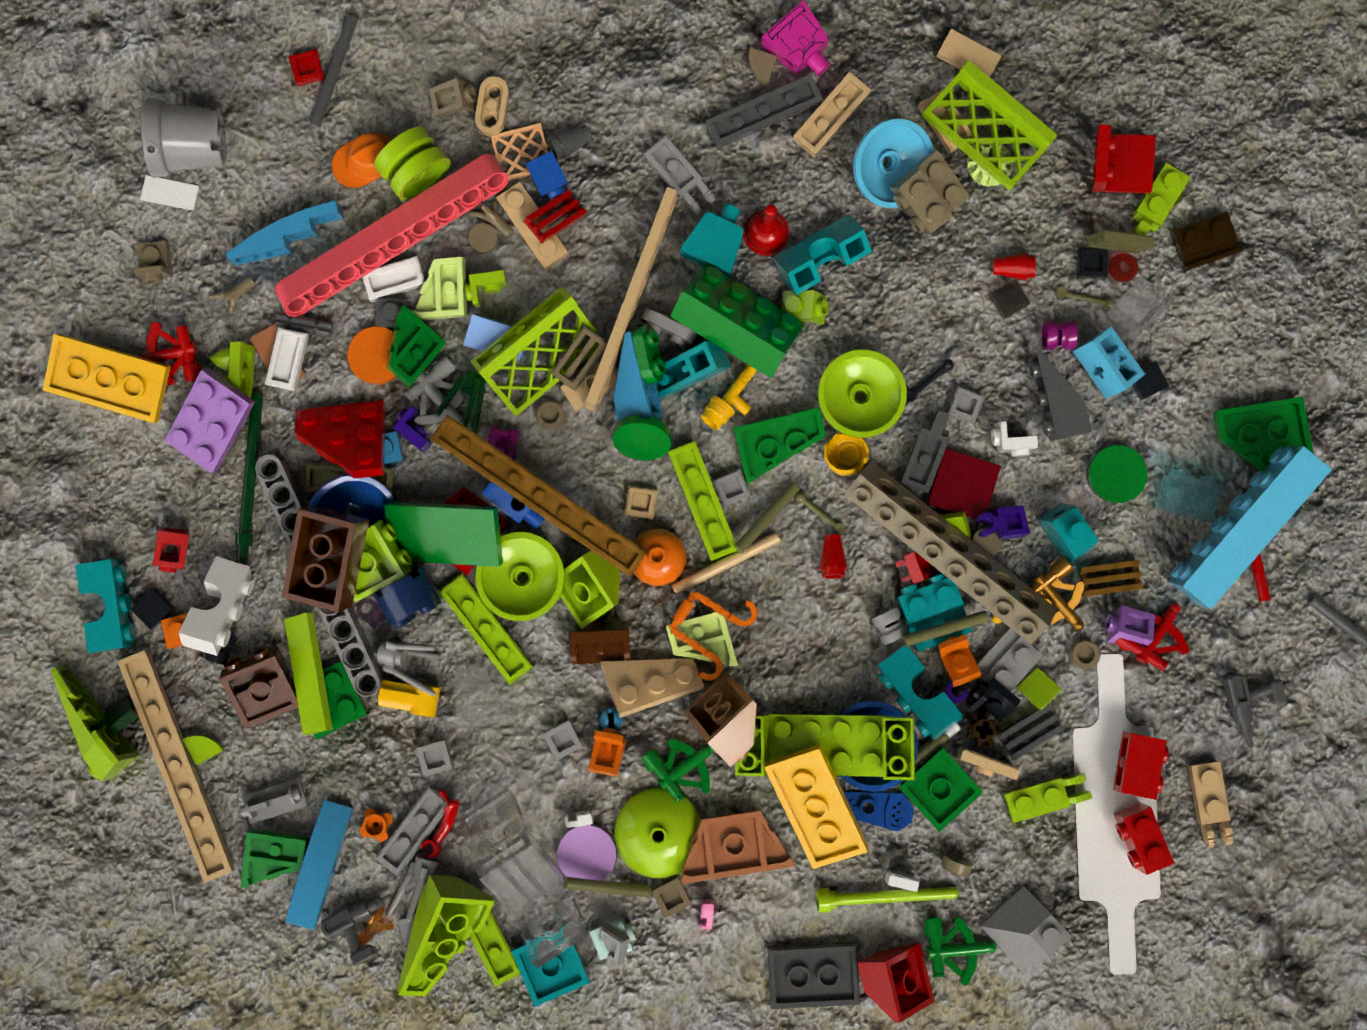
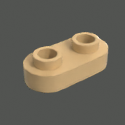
M488 77L480 85L475 123L478 130L485 136H496L501 133L505 126L510 92L506 82L500 77ZM493 91L500 92L497 98H492L490 95ZM488 119L496 120L492 126H487L486 121Z

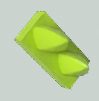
M230 342V347L219 350L210 357V360L217 367L229 371L228 376L223 378L251 398L254 383L255 347L243 342Z

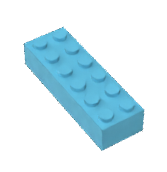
M1304 446L1278 448L1268 460L1270 462L1269 466L1264 471H1258L1249 481L1251 486L1244 495L1240 493L1232 500L1229 505L1232 509L1225 517L1220 516L1210 526L1212 532L1206 539H1200L1194 544L1190 550L1192 555L1185 563L1181 561L1175 566L1171 572L1173 577L1169 580V583L1194 604L1211 610L1331 472L1332 469Z

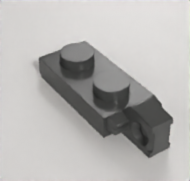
M938 410L935 412L931 424L924 422L902 475L901 484L929 493L949 441L948 435L950 431L944 429L949 414Z

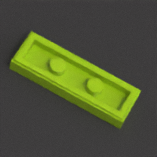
M491 909L485 925L478 933L472 931L470 938L495 987L520 975V971L511 952L512 948Z

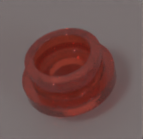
M1120 253L1110 260L1108 271L1115 281L1121 283L1129 282L1138 273V263L1132 255ZM1120 263L1128 265L1127 272L1120 269Z

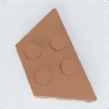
M759 810L700 818L680 876L681 884L795 867L762 813Z

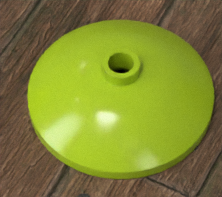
M853 350L838 356L827 366L818 386V402L823 416L833 428L850 437L870 438L886 432L899 420L906 405L907 388L901 371L888 357L871 350ZM862 392L865 395V400L862 402L857 401L855 393Z
M514 532L501 536L503 564L499 567L477 566L476 586L479 596L493 613L504 619L512 621L536 619L547 613L557 603L562 594L565 583V570L562 559L557 550L547 540L538 535L527 532ZM523 572L528 574V581L525 583L519 581V575Z
M651 788L641 791L632 796L623 805L617 816L614 838L618 853L632 870L643 876L651 878L674 876L683 870L700 815L689 799L685 797L676 803L667 789ZM655 831L663 832L664 838L661 841H656L652 835Z

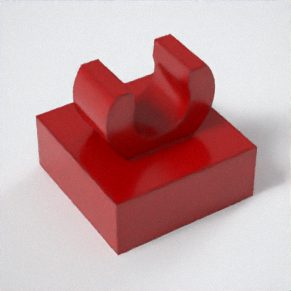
M916 552L904 555V559L896 563V567L905 565L909 570V575L901 578L902 582L912 580L913 584L934 576L930 563Z

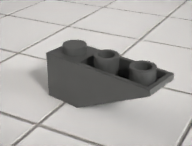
M1042 352L1033 355L1031 362H1029V372L1031 378L1036 379L1038 390L1035 392L1036 402L1039 407L1043 408L1045 418L1042 419L1044 434L1049 436L1050 442L1091 432L1088 412L1083 399Z

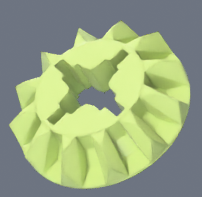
M993 144L979 145L980 154L987 158L991 152V156L994 157ZM999 144L1000 157H1012L1011 150L1007 149L1003 144ZM968 156L967 169L974 181L984 186H997L1001 184ZM1001 163L1002 172L1009 177L1014 163Z

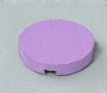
M594 824L570 829L561 839L557 850L558 864L563 874L567 877L603 880L613 870L617 858L616 845L611 835Z

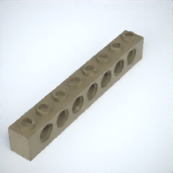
M872 460L844 493L855 504L1028 643L1032 644L1050 626L1057 611L1053 605Z

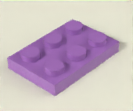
M209 368L202 369L165 441L213 474L219 470L255 401Z

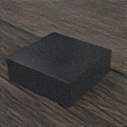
M1077 249L1076 279L1105 280L1108 278L1107 249Z
M1157 361L1142 367L1141 369L1145 375L1133 384L1140 400L1169 387Z
M151 588L131 610L150 630H154L161 623V620L166 619L175 608L155 588Z

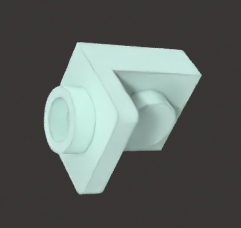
M624 917L608 922L630 937L627 952L634 949L633 941L637 940L631 922L626 924ZM600 926L590 930V935L599 958L602 960L608 957L609 952L604 940L601 941Z

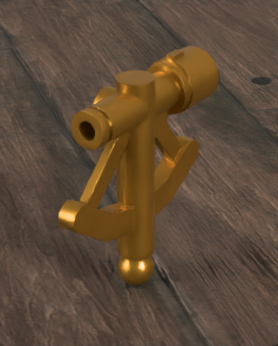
M1062 556L1050 564V570L1044 575L1042 573L1037 574L1032 579L1034 583L1029 587L1044 598L1046 596L1057 609L1051 624L1065 618L1070 625L1072 624L1074 630L1080 631L1084 628V622L1079 619V616L1073 609L1080 602L1085 584L1081 580L1076 581L1075 585L1060 581L1074 570ZM1055 588L1072 590L1069 600L1066 602Z

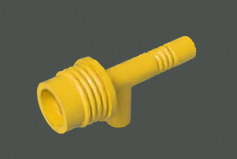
M747 365L722 398L712 396L704 412L700 415L702 421L710 428L719 430L735 414L730 405L745 416L752 407L738 395L758 370Z

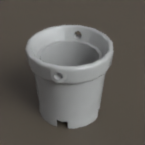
M146 99L143 101L141 108L142 145L148 172L153 178L168 176L174 171L225 167L227 153L226 134H223L221 126L224 125V119L220 107L165 104L163 100ZM148 146H153L155 150H149Z

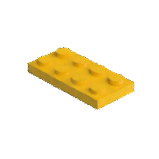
M56 333L53 335L43 391L151 423H157L161 414L171 366Z
M821 744L765 763L764 769L813 869L868 852L869 845Z

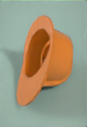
M370 132L360 134L354 140L343 145L336 151L332 159L331 168L334 177L340 184L348 188H359L382 177L374 167V162L380 151L392 138L384 133Z

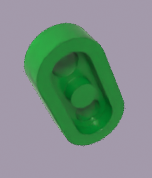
M649 325L634 328L632 339L641 377L649 385L662 381L666 367L663 359L660 357L658 348L660 340L657 331Z

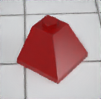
M921 943L877 952L857 962L864 993L895 1023L904 1021L935 1002Z

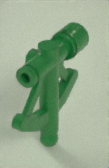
M669 739L667 745L671 750L666 763L656 749L651 750L641 758L646 765V770L656 774L659 778L657 782L663 790L667 789L676 803L686 797L679 785L701 788L703 794H708L710 791L709 771L704 760L715 751L708 743L706 746L704 745L695 751L689 744ZM676 751L685 753L688 758L672 769ZM694 767H697L701 782L680 778Z
M942 917L925 918L923 932L924 935L926 934V937H929L926 956L928 959H931L933 977H945V963L960 976V984L967 986L977 967V954L994 953L997 950L996 943L994 941L975 942L972 931L959 917L953 919L954 927L945 936H943ZM958 931L962 934L965 943L946 945ZM967 955L964 970L962 971L947 957Z

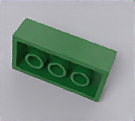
M707 263L701 267L684 288L670 315L676 321L769 378H772L805 325L793 314L785 312L772 304L770 300L759 296L749 290L744 284L736 282L723 274L718 268L712 267Z

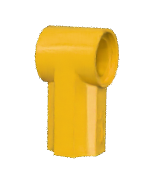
M383 680L379 690L378 705L408 710L409 713L414 715L436 717L441 687L424 684L436 692L435 696H430L411 684Z

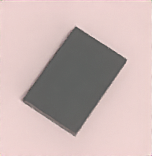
M856 942L767 946L771 1009L860 1005Z

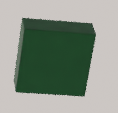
M127 696L105 714L106 729L112 735L120 732L137 718V711L131 697Z

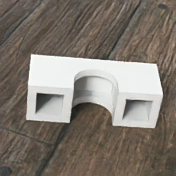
M215 557L204 579V585L207 595L219 598L220 602L209 610L190 608L178 632L183 646L217 656L221 647H225L228 644L231 635V625L233 621L239 620L243 610L242 602L245 596H249L254 588L255 580L252 578L250 566Z

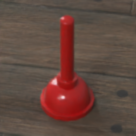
M770 204L766 206L765 210L755 212L747 219L744 225L743 238L746 246L752 252L760 256H771L777 254L785 247L789 238V227L786 220L777 213L776 206Z

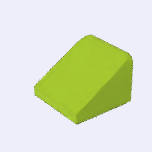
M1038 667L1016 687L1039 710H1042L1062 690Z

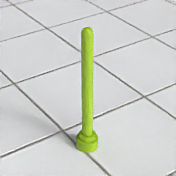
M956 887L921 888L917 892L904 889L836 893L835 890L830 891L829 888L816 889L818 913L831 912V909H836L837 906L942 900L955 899L959 896V890Z

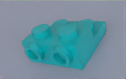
M943 573L928 578L929 584L918 588L916 583L900 589L902 595L895 597L905 625H907L910 633L967 616L957 585ZM971 627L914 644L916 652H921L939 645L949 637H959L973 630Z

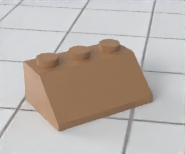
M726 671L684 711V714L705 741L730 767L736 762L743 760L747 756L748 751L753 747L757 704Z

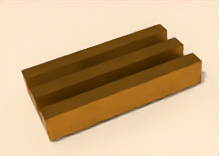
M1139 560L1078 568L1080 580L1085 584L1082 593L1083 597L1144 589L1143 583L1140 580L1142 575L1138 567L1140 565ZM1131 567L1132 571L1131 573L1088 579L1086 575L1088 572ZM1133 578V584L1093 590L1088 588V584Z

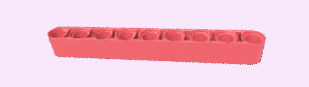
M484 154L277 283L274 292L286 314L291 317L303 315L497 194L508 184V175L494 155Z

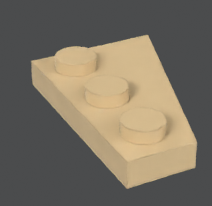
M693 658L600 662L601 670L620 718L704 688L703 681L698 676L699 671Z

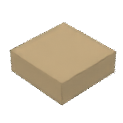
M629 486L624 515L653 520L658 490Z

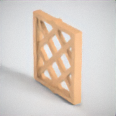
M541 123L491 136L495 157L500 165L502 161L511 165L506 173L509 181L531 175L528 168L525 169L517 164L522 156L532 161L538 158L541 151L545 152V154L548 153V144L545 141ZM532 131L529 137H526L523 134H521L524 132ZM536 132L541 134V145L532 140ZM512 136L509 142L502 139L504 137ZM517 136L526 141L521 150L512 145ZM498 141L506 145L502 154H499L496 144ZM529 144L538 148L533 157L525 153ZM510 148L518 153L514 162L505 157ZM514 168H517L518 170L522 171L520 173L511 175Z

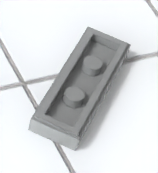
M431 785L427 787L375 857L378 862L397 876L403 872L420 849L422 842L426 841L444 816V808L447 806V803L439 795V791Z

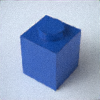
M552 150L526 163L542 197L548 195L549 199H552L565 192L563 187L568 185V182Z

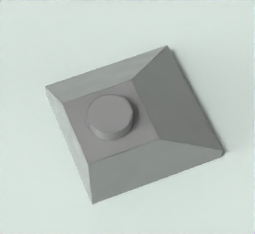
M1023 885L980 924V927L1020 971L1050 958L1072 937Z

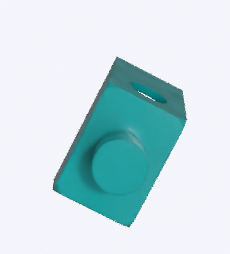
M726 203L720 216L707 211L681 246L680 256L700 266L707 263L712 267L718 268L723 274L731 278L744 234V229L735 224L741 212L740 209Z
M1060 503L1036 519L1061 557L1063 556L1069 564L1091 551L1099 543V539L1074 505Z

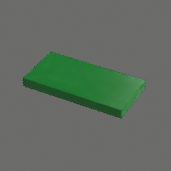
M388 502L384 505L386 524L389 523L397 535L394 541L400 550L405 549L408 552L412 562L499 567L503 564L497 506Z

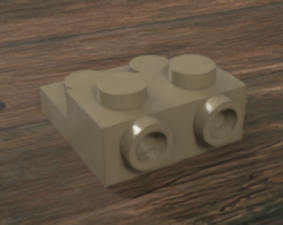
M932 150L890 187L895 195L893 196L894 202L900 209L906 210L911 217L909 222L918 233L924 234L934 233L953 216L951 212L969 197V194L938 150Z

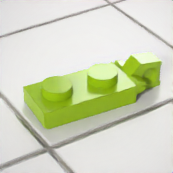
M1166 162L1153 181L1152 192L1144 195L1133 213V219L1138 223L1132 233L1147 235L1149 230L1156 232L1165 221L1191 177Z

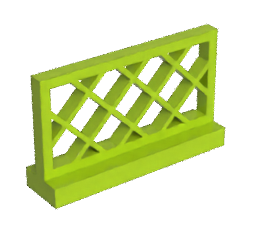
M970 60L921 115L1009 191L1058 136ZM957 84L967 92L968 100H954L953 89ZM969 106L970 119H956L955 107ZM974 106H984L987 108L990 118L976 119ZM936 107H949L950 120H940L932 112ZM977 125H991L992 138H978ZM997 125H1007L1011 129L1012 137L998 138ZM957 126H971L972 138L963 139L957 134ZM1019 143H1028L1036 150L1033 156H1020ZM993 144L994 157L985 158L980 154L979 145ZM999 144H1013L1014 157H1000ZM1001 163H1015L1016 175L1012 180L1002 172Z
M560 287L470 362L516 417L560 381L551 374L556 366L557 352H566L569 348L568 346H558L560 333H573V342L582 330V323L598 335L599 333L578 307L573 297ZM573 310L577 315L575 327L562 326L563 317ZM546 331L554 332L552 346L539 345L540 336ZM596 342L583 361L596 351L600 345ZM578 347L569 361L560 371L561 374L565 375L584 347ZM521 351H531L529 364H516L517 355ZM538 351L551 352L549 365H536ZM499 369H509L507 383L494 382L491 376ZM515 370H528L526 384L513 383ZM534 371H548L546 380L541 384H532ZM512 389L525 390L524 398L514 406L510 401Z

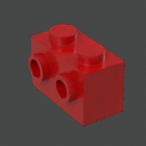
M1123 731L1112 790L1156 800L1157 794L1161 793L1164 780L1163 776H1161L1162 765L1167 762L1169 749L1166 746L1167 740Z
M1138 803L1114 813L1117 824H1115L1117 833L1127 845L1129 850L1127 857L1134 869L1148 875L1175 864L1150 806Z

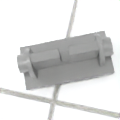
M295 778L243 795L244 805L240 807L242 816H248L250 824L306 807L308 804L300 778Z

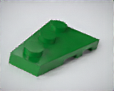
M819 407L733 427L746 485L826 436Z

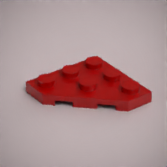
M383 400L296 410L294 432L297 440L304 445L308 444L316 449L320 456L332 464L336 463L341 466L354 479L384 475L386 407Z

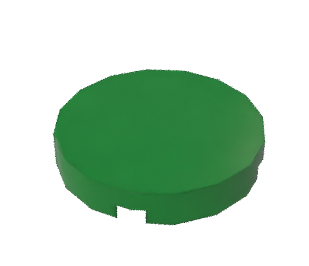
M632 415L616 423L612 440L614 447L628 458L651 461L661 458L668 453L671 447L672 435L668 426L659 419L648 416V419L640 418V415Z
M1112 445L1100 450L1090 461L1087 468V481L1096 496L1098 495L1108 503L1121 504L1135 499L1143 491L1147 482V467L1144 459L1134 449L1123 445Z

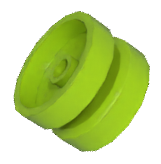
M421 126L410 128L391 140L380 151L374 162V167L383 179L391 181L390 187L401 201L411 200L435 185L445 175L451 164L450 159L440 147H433L434 139Z

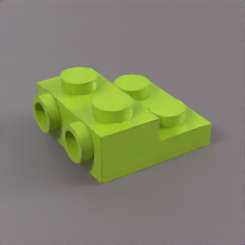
M382 519L367 528L354 595L355 603L401 579L411 571L410 565L412 560L405 549L400 550L394 541L397 538L394 528L389 523L384 524Z

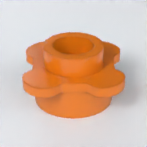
M374 808L367 809L364 812L365 819L359 829L361 836L376 838L379 842L385 841L389 836L387 832L389 824L393 822L392 815L388 812L384 814L378 813ZM375 822L379 823L378 828L374 827Z

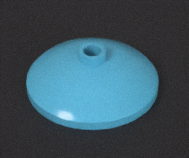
M900 118L881 121L865 133L855 151L853 174L859 191L868 201L884 208H899L893 200L895 195L890 187L934 150L927 133L916 123ZM887 156L888 162L883 166V159Z

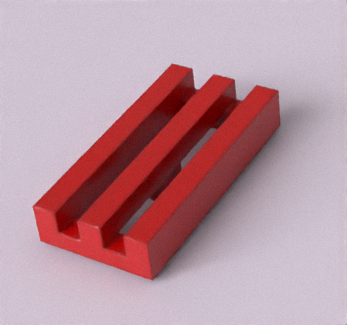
M567 190L525 218L524 223L541 244L586 215V209L579 207L580 202L577 198L574 200L571 197L573 193L570 190ZM564 202L567 203V205L535 225L534 222ZM572 210L574 212L573 215L566 218L565 220H563L553 228L549 229L545 233H542L540 231L541 229L551 224L552 222H554L561 216L565 215L569 211Z

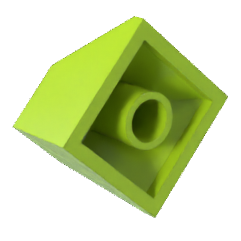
M589 551L564 569L565 583L560 597L581 629L618 605L620 570L593 551Z

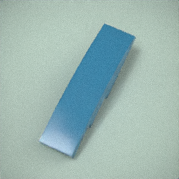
M335 200L306 208L279 219L250 235L227 252V259L237 266L292 254L290 242L317 237L316 225L344 219L342 208Z
M324 800L299 872L285 920L286 923L315 931L335 876V867L345 842L344 836L354 811L353 808Z

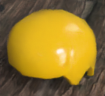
M836 433L824 445V460L830 470L836 474L852 476L866 466L869 460V448L863 438Z

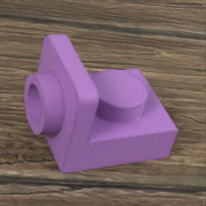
M1121 605L1114 613L1109 614L1106 619L1107 642L1114 643L1119 638H1123L1148 646L1153 642L1155 615Z

